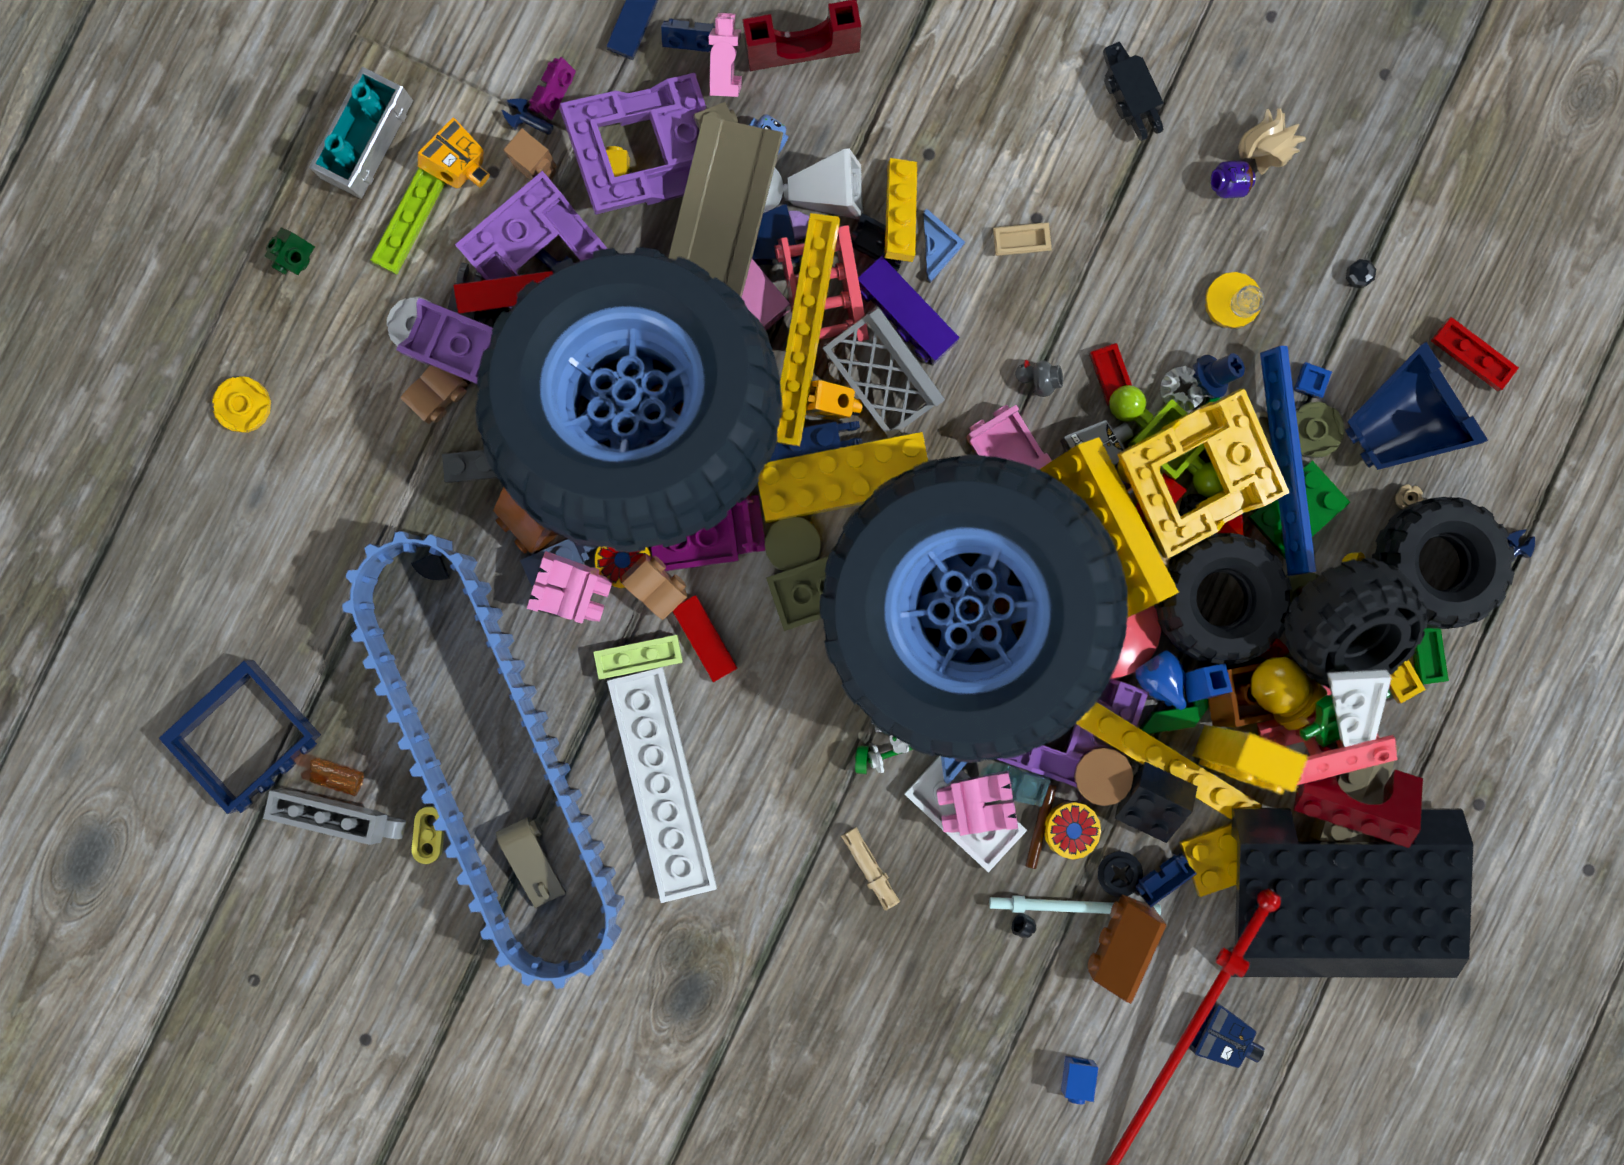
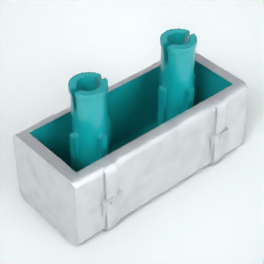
M361 67L321 145H319L309 168L321 179L362 199L368 186L374 180L373 176L401 123L405 121L413 99L402 86Z

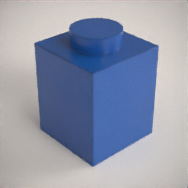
M1226 664L1204 667L1185 673L1184 686L1188 702L1209 699L1233 692Z
M1065 1056L1061 1091L1064 1097L1068 1098L1069 1102L1074 1104H1085V1101L1094 1102L1098 1066L1094 1060Z

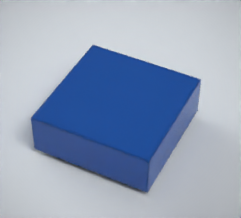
M1305 362L1302 364L1294 390L1317 399H1322L1332 371Z

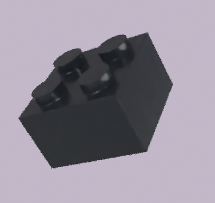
M1144 762L1133 777L1130 791L1124 799L1118 802L1114 819L1167 843L1193 812L1198 786Z

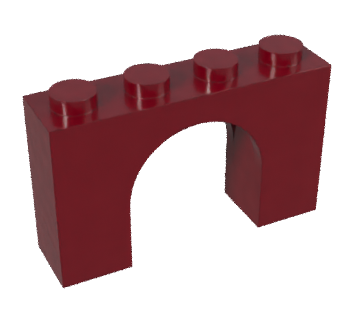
M857 0L828 4L826 20L817 26L801 31L783 32L775 30L771 14L742 19L750 71L860 52L862 26Z
M1318 745L1321 752L1333 750L1327 747L1322 748L1321 745ZM1307 748L1303 754L1304 756H1310ZM1395 769L1384 786L1383 803L1377 805L1365 804L1351 798L1339 786L1336 776L1297 785L1294 811L1409 848L1420 832L1423 778Z

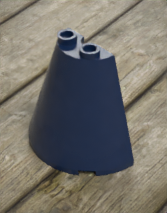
M1427 342L1422 344L1347 421L1350 427L1345 429L1353 444L1359 442L1364 452L1360 453V456L1368 468L1374 465L1379 470L1488 441L1473 416L1469 417L1439 368L1442 366Z

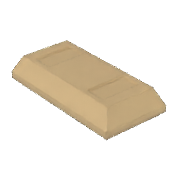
M1049 222L993 228L996 256L1052 250Z

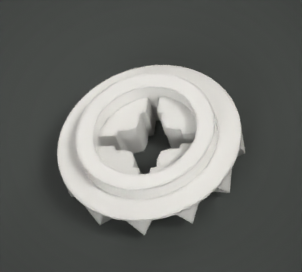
M1187 366L1177 367L1170 370L1164 376L1160 391L1165 403L1173 399L1185 411H1189L1203 401L1202 389L1196 387L1197 380L1193 377L1195 374L1194 369ZM1179 381H1182L1183 384L1193 383V386L1188 390V396L1184 392L1173 393L1180 387Z

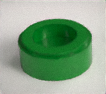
M859 745L856 749V774H867L869 746Z

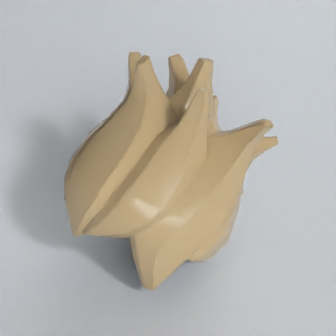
M1267 109L1263 121L1243 134L1238 146L1240 159H1255L1258 171L1263 175L1271 166H1285L1295 153L1300 152L1295 147L1298 143L1305 141L1306 137L1294 136L1299 124L1288 128L1285 127V113H1282L1281 109H1277V117L1274 121L1270 110Z

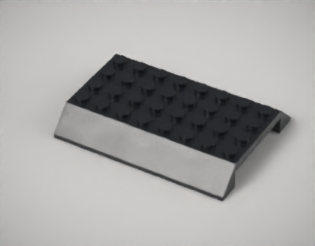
M1232 808L1231 836L1237 840L1235 945L1259 906L1257 903L1259 893L1269 889L1281 897L1280 907L1276 911L1268 913L1243 955V959L1250 962L1249 968L1243 977L1457 978L1470 956L1473 841L1463 809L1421 808L1420 832L1408 848L1392 842L1298 841L1290 808Z

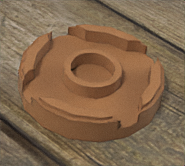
M1102 747L1093 749L1080 758L1076 764L1074 778L1076 786L1084 798L1093 804L1107 806L1116 804L1126 797L1132 787L1133 773L1132 767L1125 756L1116 750Z

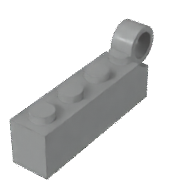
M286 788L269 791L263 817L266 820L368 845L381 843L383 837L403 839L406 826L405 820L387 816L388 814L377 810Z

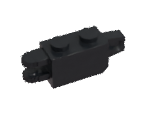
M1120 41L1104 48L1103 55L1108 69L1105 74L1104 83L1109 94L1113 93L1116 99V110L1119 117L1125 119L1128 126L1132 125L1139 141H1143L1148 137L1142 119L1148 118L1155 134L1163 132V124L1158 112L1164 102L1143 57L1137 55L1130 57Z

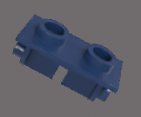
M669 18V21L664 20L663 24H661L662 47L711 52L713 45H709V34L715 28L714 23L695 22L694 28H690L689 21L673 20V18Z
M1182 853L1178 855L1173 854L1171 858L1159 866L1161 868L1160 872L1157 873L1154 869L1142 879L1137 880L1136 891L1150 908L1197 874L1187 863L1188 861Z

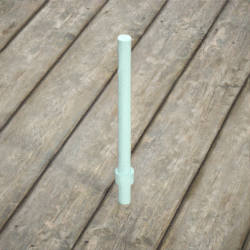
M1012 895V898L990 897L989 899L990 909H1011L1013 913H1024L1025 910L1110 914L1114 902L1025 899V896ZM1155 904L1153 907L1161 915V905Z

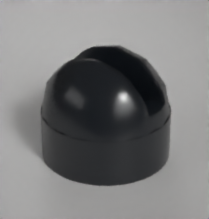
M1024 913L1016 915L1011 926L1012 933L1021 938H1029L1037 930L1035 920Z

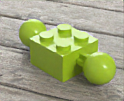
M1125 385L1116 389L1111 395L1109 402L1110 410L1117 419L1126 422L1135 421L1142 428L1127 444L1129 447L1161 431L1162 427L1188 414L1171 399L1153 415L1146 409V398L1143 392L1132 385ZM1203 443L1160 466L1161 475L1165 473L1173 480H1176L1185 469L1189 470L1194 475L1193 484L1196 491L1204 497L1210 498L1224 490L1212 462L1205 463L1198 456L1205 448Z

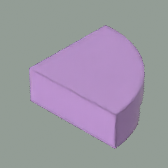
M788 211L795 241L806 238L809 216L800 211Z

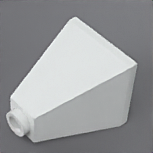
M850 148L843 149L788 177V183L783 186L784 198L797 207L859 220L863 213L861 164Z

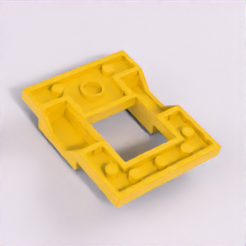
M1238 389L1216 402H1209L1162 427L1161 431L1117 454L1163 558L1169 559L1215 534L1224 523L1242 513L1264 507L1290 493L1245 389ZM1203 443L1224 490L1197 504V508L1180 517L1158 467Z

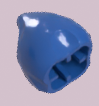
M1164 651L1135 670L1139 685L1149 696L1164 701L1166 706L1174 705L1176 709H1185L1186 701L1183 697V686L1186 675L1182 664L1172 653Z

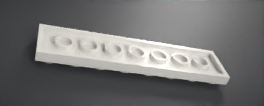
M661 667L608 680L607 683L661 903L716 890L717 885L664 668Z

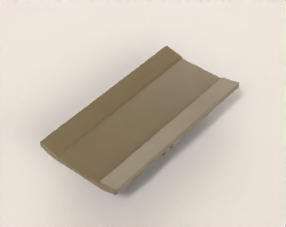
M703 115L668 258L675 260L680 256L694 262L699 267L705 269L712 278L717 277L737 292L741 298L783 132Z

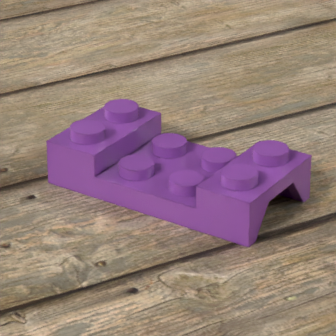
M418 298L416 303L417 318L408 338L398 344L396 350L405 356L477 384L483 350L489 349L491 344L492 327Z

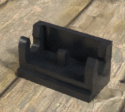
M862 213L858 226L851 235L852 247L875 260L883 256L898 271L903 261L885 258L886 225Z

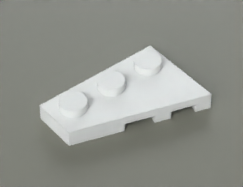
M1388 671L1328 673L1340 738L1344 747L1375 740L1391 680Z

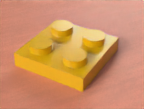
M1232 823L1179 842L1183 855L1188 861L1187 863L1197 873L1192 877L1199 897L1236 885L1237 840L1231 836Z

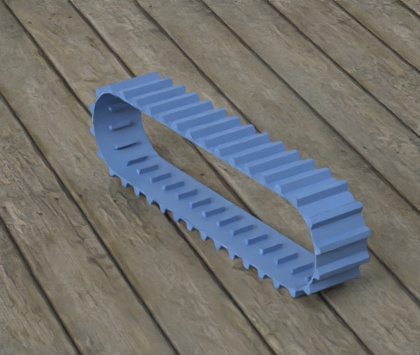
M401 531L395 532L393 542L383 546L369 544L364 548L367 558L361 563L358 570L347 571L346 578L352 583L350 600L342 604L343 612L353 614L357 629L351 634L354 642H364L369 656L363 661L365 669L375 668L381 682L374 689L377 696L387 695L392 706V710L386 715L388 722H398L402 729L404 737L398 742L400 749H410L416 763L410 769L411 775L422 776L428 789L421 798L424 804L434 803L439 818L433 823L436 831L445 830L451 842V845L445 850L447 858H458L463 872L457 877L459 885H469L475 899L468 905L470 911L481 912L487 925L480 932L482 938L493 939L499 951L495 962L499 967L509 964L514 970L521 973L522 984L529 986L537 979L552 981L555 988L560 989L564 988L570 978L579 972L590 976L604 959L602 950L611 949L621 934L622 929L616 924L618 912L625 904L624 896L615 894L610 881L616 874L614 867H604L599 853L605 848L603 842L593 841L587 829L594 822L591 815H581L576 804L582 796L580 789H570L566 781L565 775L571 770L568 763H559L553 750L559 745L557 737L548 738L542 726L548 719L546 712H536L531 698L537 693L535 686H525L520 676V672L526 667L524 661L513 660L508 647L514 642L512 634H502L497 621L503 616L501 609L491 608L486 595L492 590L490 584L478 580L473 571L478 563L474 557L454 552L452 541L429 534L422 541L420 536ZM416 547H431L429 553L441 556L443 553L452 562L450 565L452 570L458 571L465 588L462 590L465 595H469L477 615H474L475 620L480 621L488 639L486 645L488 648H492L500 666L497 670L499 674L504 675L512 693L509 695L510 700H515L523 719L521 725L522 727L526 726L535 746L532 750L534 754L538 753L547 773L544 775L545 780H550L558 799L555 803L557 807L561 806L570 826L567 830L569 834L573 833L581 851L579 855L580 860H585L593 879L590 883L592 887L596 886L603 903L600 908L601 913H605L606 928H602L597 937L602 940V943L594 953L588 949L581 957L582 960L572 963L564 960L560 964L543 961L540 957L536 958L522 947L523 945L516 940L508 923L510 921L502 911L497 899L498 894L492 888L485 871L487 870L485 864L482 865L474 846L475 841L469 835L462 819L464 817L463 813L459 812L451 793L453 790L446 782L439 766L441 765L440 760L436 759L428 740L430 737L422 727L417 715L418 710L412 704L406 690V682L402 681L394 662L396 659L389 651L383 637V629L379 628L373 610L375 609L373 591L378 581L377 578L382 569L394 561L392 558L402 552L415 553L417 552Z

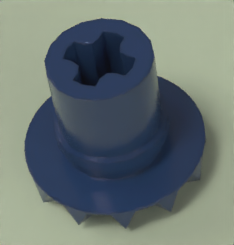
M1234 353L1218 360L1211 355H1203L1197 358V362L1193 365L1195 371L1193 377L1197 380L1196 387H1200L1202 394L1208 395L1211 400L1224 396L1228 389V383L1241 378L1245 373L1243 361Z

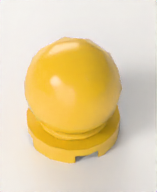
M1275 657L1264 661L1258 665L1251 677V693L1258 705L1273 713L1275 720L1288 730H1296L1310 723L1306 718L1315 711L1316 702L1327 695V690L1322 685L1318 684L1315 679L1311 680L1297 662L1287 657Z

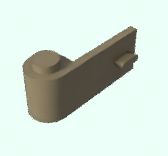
M526 817L498 830L496 837L534 908H537L566 894V891L540 846L539 836L543 835L538 821Z

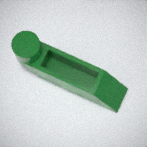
M1209 700L1191 702L1192 706L1185 707L1182 710L1175 708L1151 712L1139 729L1147 734L1195 727L1207 711Z

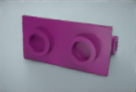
M560 57V59L554 58L552 62H548V66L541 78V81L547 85L546 87L538 85L532 98L529 100L531 103L529 109L535 113L542 112L551 121L559 109L560 103L576 73L563 57Z
M748 495L740 504L736 503L732 507L738 555L766 551L759 495Z

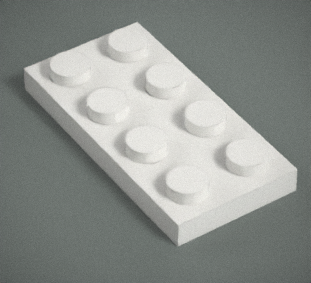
M938 756L904 794L943 830L941 816L956 814L954 803L939 806L937 789L951 785L952 781L948 784L944 782L941 756ZM961 769L952 781L970 777ZM1018 822V829H1003L960 836V832L945 833L989 872L1027 830Z

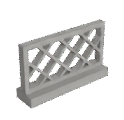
M875 306L868 314L823 346L824 351L852 389H854L888 438L894 436L932 407L938 406L945 401L940 391L878 306ZM867 322L874 330L872 343L856 340L857 330ZM853 333V340L845 339ZM877 336L880 338L883 344L876 343ZM840 342L852 344L850 359L837 358L831 349ZM855 344L872 347L869 362L853 360ZM875 347L888 349L891 353L889 365L873 363ZM894 359L900 367L893 366ZM842 363H848V364H849V365H848V371L845 369V367L842 365ZM852 364L868 366L866 382L853 380L850 376ZM872 367L888 369L886 385L870 383ZM892 370L902 371L906 374V388L889 386ZM910 381L917 390L909 389ZM859 386H865L864 393L859 388ZM869 387L885 389L883 405L870 403L867 399ZM889 390L905 392L902 408L886 405ZM908 393L920 394L926 404L918 410L907 409ZM875 408L882 409L881 416L878 414ZM885 410L901 412L900 423L891 429L884 422ZM905 413H912L904 419Z

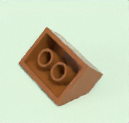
M1122 894L1119 902L1116 901L1111 908V920L1108 927L1102 929L1099 936L1100 945L1097 952L1091 954L1087 967L1093 981L1122 1000L1132 1004L1167 924L1153 906L1150 908L1148 904Z

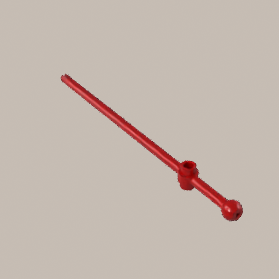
M1265 889L1259 893L1257 898L1259 906L1234 949L1229 951L1223 947L1219 951L1215 959V963L1222 966L1218 976L1105 1165L1120 1164L1230 977L1236 974L1242 978L1247 972L1250 962L1243 959V955L1268 913L1276 911L1280 907L1281 897L1275 892Z

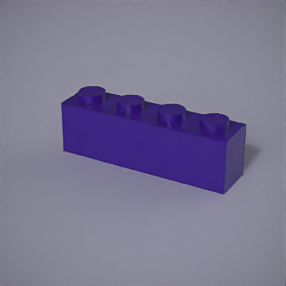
M883 256L858 277L861 297L866 302L871 300L880 308L888 321L890 320L897 327L896 332L905 343L910 341L917 348L915 353L924 363L929 361L934 365L957 344L960 337Z

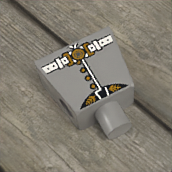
M1105 420L1069 434L1061 439L1060 442L1067 452L1078 444L1100 437L1113 465H1115L1119 461L1117 454L1125 450L1122 443L1131 439L1134 435L1127 423L1124 422L1112 429Z

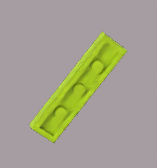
M418 168L370 261L398 275L445 182Z

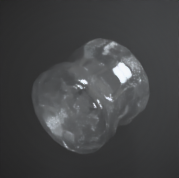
M1245 286L1232 297L1231 309L1239 317H1251L1263 307L1264 294L1256 286Z

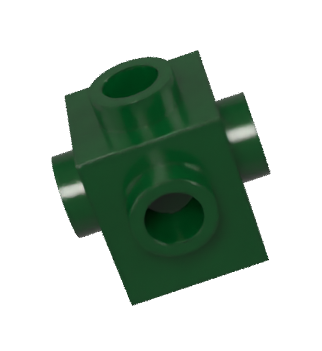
M281 227L277 235L269 240L264 257L273 262L271 267L280 273L287 275L289 271L299 276L300 272L307 268L310 262V255L315 246L295 233Z

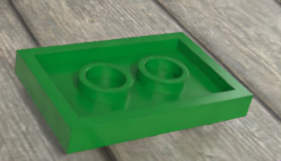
M1312 460L1303 467L1311 535L1313 537L1351 502ZM1277 499L1264 507L1256 509L1247 518L1286 559L1279 502Z

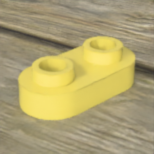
M427 806L420 809L414 819L412 855L417 862L422 864H430L436 861L441 856L443 850L444 830L436 831L434 825H430L427 822L428 815H433L436 820L439 818L435 806ZM426 843L432 845V853H427L424 850Z

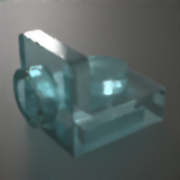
M1008 766L1007 770L1013 794L1012 800L1042 807L1051 780L1045 776L1023 772L1014 766Z

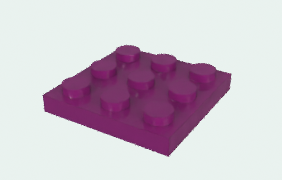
M732 508L727 512L728 516L707 531L703 528L697 533L687 536V541L668 547H663V545L651 547L652 557H658L665 564V571L738 562L739 555Z

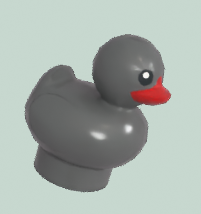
M1025 360L1024 364L1018 366L1015 371L1017 380L1022 383H1028L1034 378L1036 389L1033 392L1037 396H1050L1056 388L1063 387V373L1060 365L1052 366L1049 362L1041 360L1032 367L1030 362Z

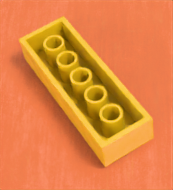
M923 432L768 462L758 477V486L766 523L862 505L881 484L914 468V466L928 461Z
M1100 437L1076 445L1040 468L1041 471L1054 477L1083 499L1101 521L1113 540L1127 585V618L1179 593Z
M1204 725L1192 755L1200 759L1199 765L1224 773L1226 776L1280 794H1283L1284 789L1295 792L1308 759L1307 756L1253 734L1210 725Z

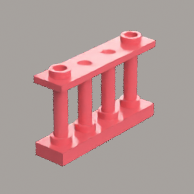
M849 225L839 227L835 247L839 263L832 267L830 279L837 278L842 280L844 291L840 295L827 297L824 309L843 306L844 309L847 308L849 320H846V323L821 328L819 340L837 337L865 316ZM787 237L778 239V245H775V255L777 262H782L791 313H793L799 274H794L791 257L803 255L805 243L789 246ZM866 323L857 330L856 340H869Z
M1316 709L1306 718L1310 723L1296 730L1286 729L1275 719L1257 723L1258 734L1262 739L1285 748L1288 745L1304 742L1310 756H1307L1308 759L1297 785L1397 760L1395 737L1389 735L1380 738L1378 733L1375 740L1344 747L1341 739L1335 741L1339 747L1338 749L1321 752L1315 740L1316 735L1304 741L1299 733L1300 729L1313 724L1316 719Z

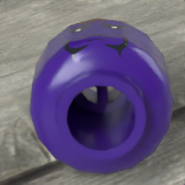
M1245 161L1221 162L1211 174V187L1223 199L1242 198L1254 186L1256 180L1255 173Z

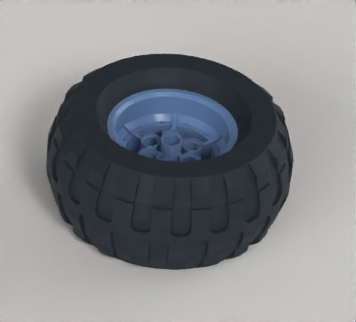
M637 247L634 253L619 254L615 248L592 251L593 258L575 264L571 258L551 267L553 274L540 283L532 280L520 290L514 307L509 313L502 312L492 328L489 349L483 350L477 380L479 392L478 400H476V422L482 437L487 461L508 494L533 520L549 531H554L567 537L574 543L591 548L610 547L615 549V551L635 552L644 551L645 547L658 545L668 547L687 541V536L695 534L703 528L707 531L728 516L727 512L736 503L740 504L752 492L759 481L760 472L765 464L770 461L778 439V427L782 416V393L779 370L768 335L759 319L748 310L745 301L737 292L717 277L712 278L705 269L688 259L679 256L674 260L665 257L658 250ZM621 358L617 365V371L612 372L607 368H601L609 362ZM653 360L666 365L672 371L663 373L654 370ZM630 370H639L634 377L626 376ZM606 382L612 383L611 387L607 390L599 389ZM656 384L663 385L660 391H650L651 387ZM580 396H583L590 403L587 410L578 416ZM683 403L682 411L679 416L673 410V408ZM600 411H610L606 417L597 418ZM653 412L661 413L658 419H647ZM624 426H634L631 432L621 433V429ZM610 440L611 448L605 447L599 443Z
M961 455L931 460L914 466V468L884 482L849 516L835 547L831 549L824 570L826 573L824 590L820 595V618L823 619L826 636L824 645L830 663H833L842 680V688L854 705L860 706L871 718V723L880 731L909 744L911 749L930 756L937 755L968 763L1000 758L1009 759L1026 754L1030 750L1059 738L1077 723L1098 701L1118 664L1126 636L1128 616L1127 585L1113 540L1101 521L1083 499L1054 477L1024 463L1000 457ZM961 553H982L972 567L968 566L958 555ZM1011 569L1023 586L1008 584ZM932 573L938 590L921 596L923 587ZM981 573H987L991 576L993 583L990 589H982L978 585L977 580ZM953 575L961 578L963 582L962 589L959 592L952 591L948 586L949 578ZM1001 597L1009 601L1010 610L1008 613L1001 614L995 609L996 599ZM970 600L973 603L977 602L979 604V615L976 612L970 613L968 611V608L971 606ZM940 602L947 604L950 608V615L946 619L940 618L936 613V607ZM1027 619L1024 631L1018 640L1012 629V623ZM985 625H992L996 628L997 637L995 640L989 641L984 638L982 630ZM924 627L941 630L939 647L932 642ZM956 627L966 630L968 637L965 643H959L953 638V631ZM976 648H980L992 659L984 662H967Z

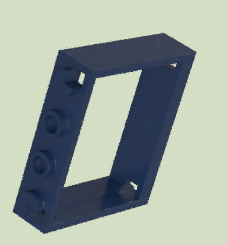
M244 660L162 734L159 739L226 814H231L238 811L242 813L254 803L252 798L258 792L263 794L275 784L273 779L279 773L283 775L292 769L296 764L294 759L301 753L303 755L309 753L317 745L315 740L321 734L254 660ZM252 677L301 731L304 737L236 798L186 743L184 738Z

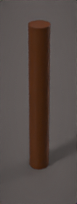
M1045 784L1025 864L1028 868H1037L1045 836V822L1051 812L1057 788L1055 785Z

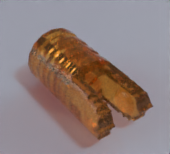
M315 758L311 760V783L354 797L358 794L364 780V772L323 759Z

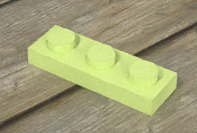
M678 635L593 652L599 680L683 663Z

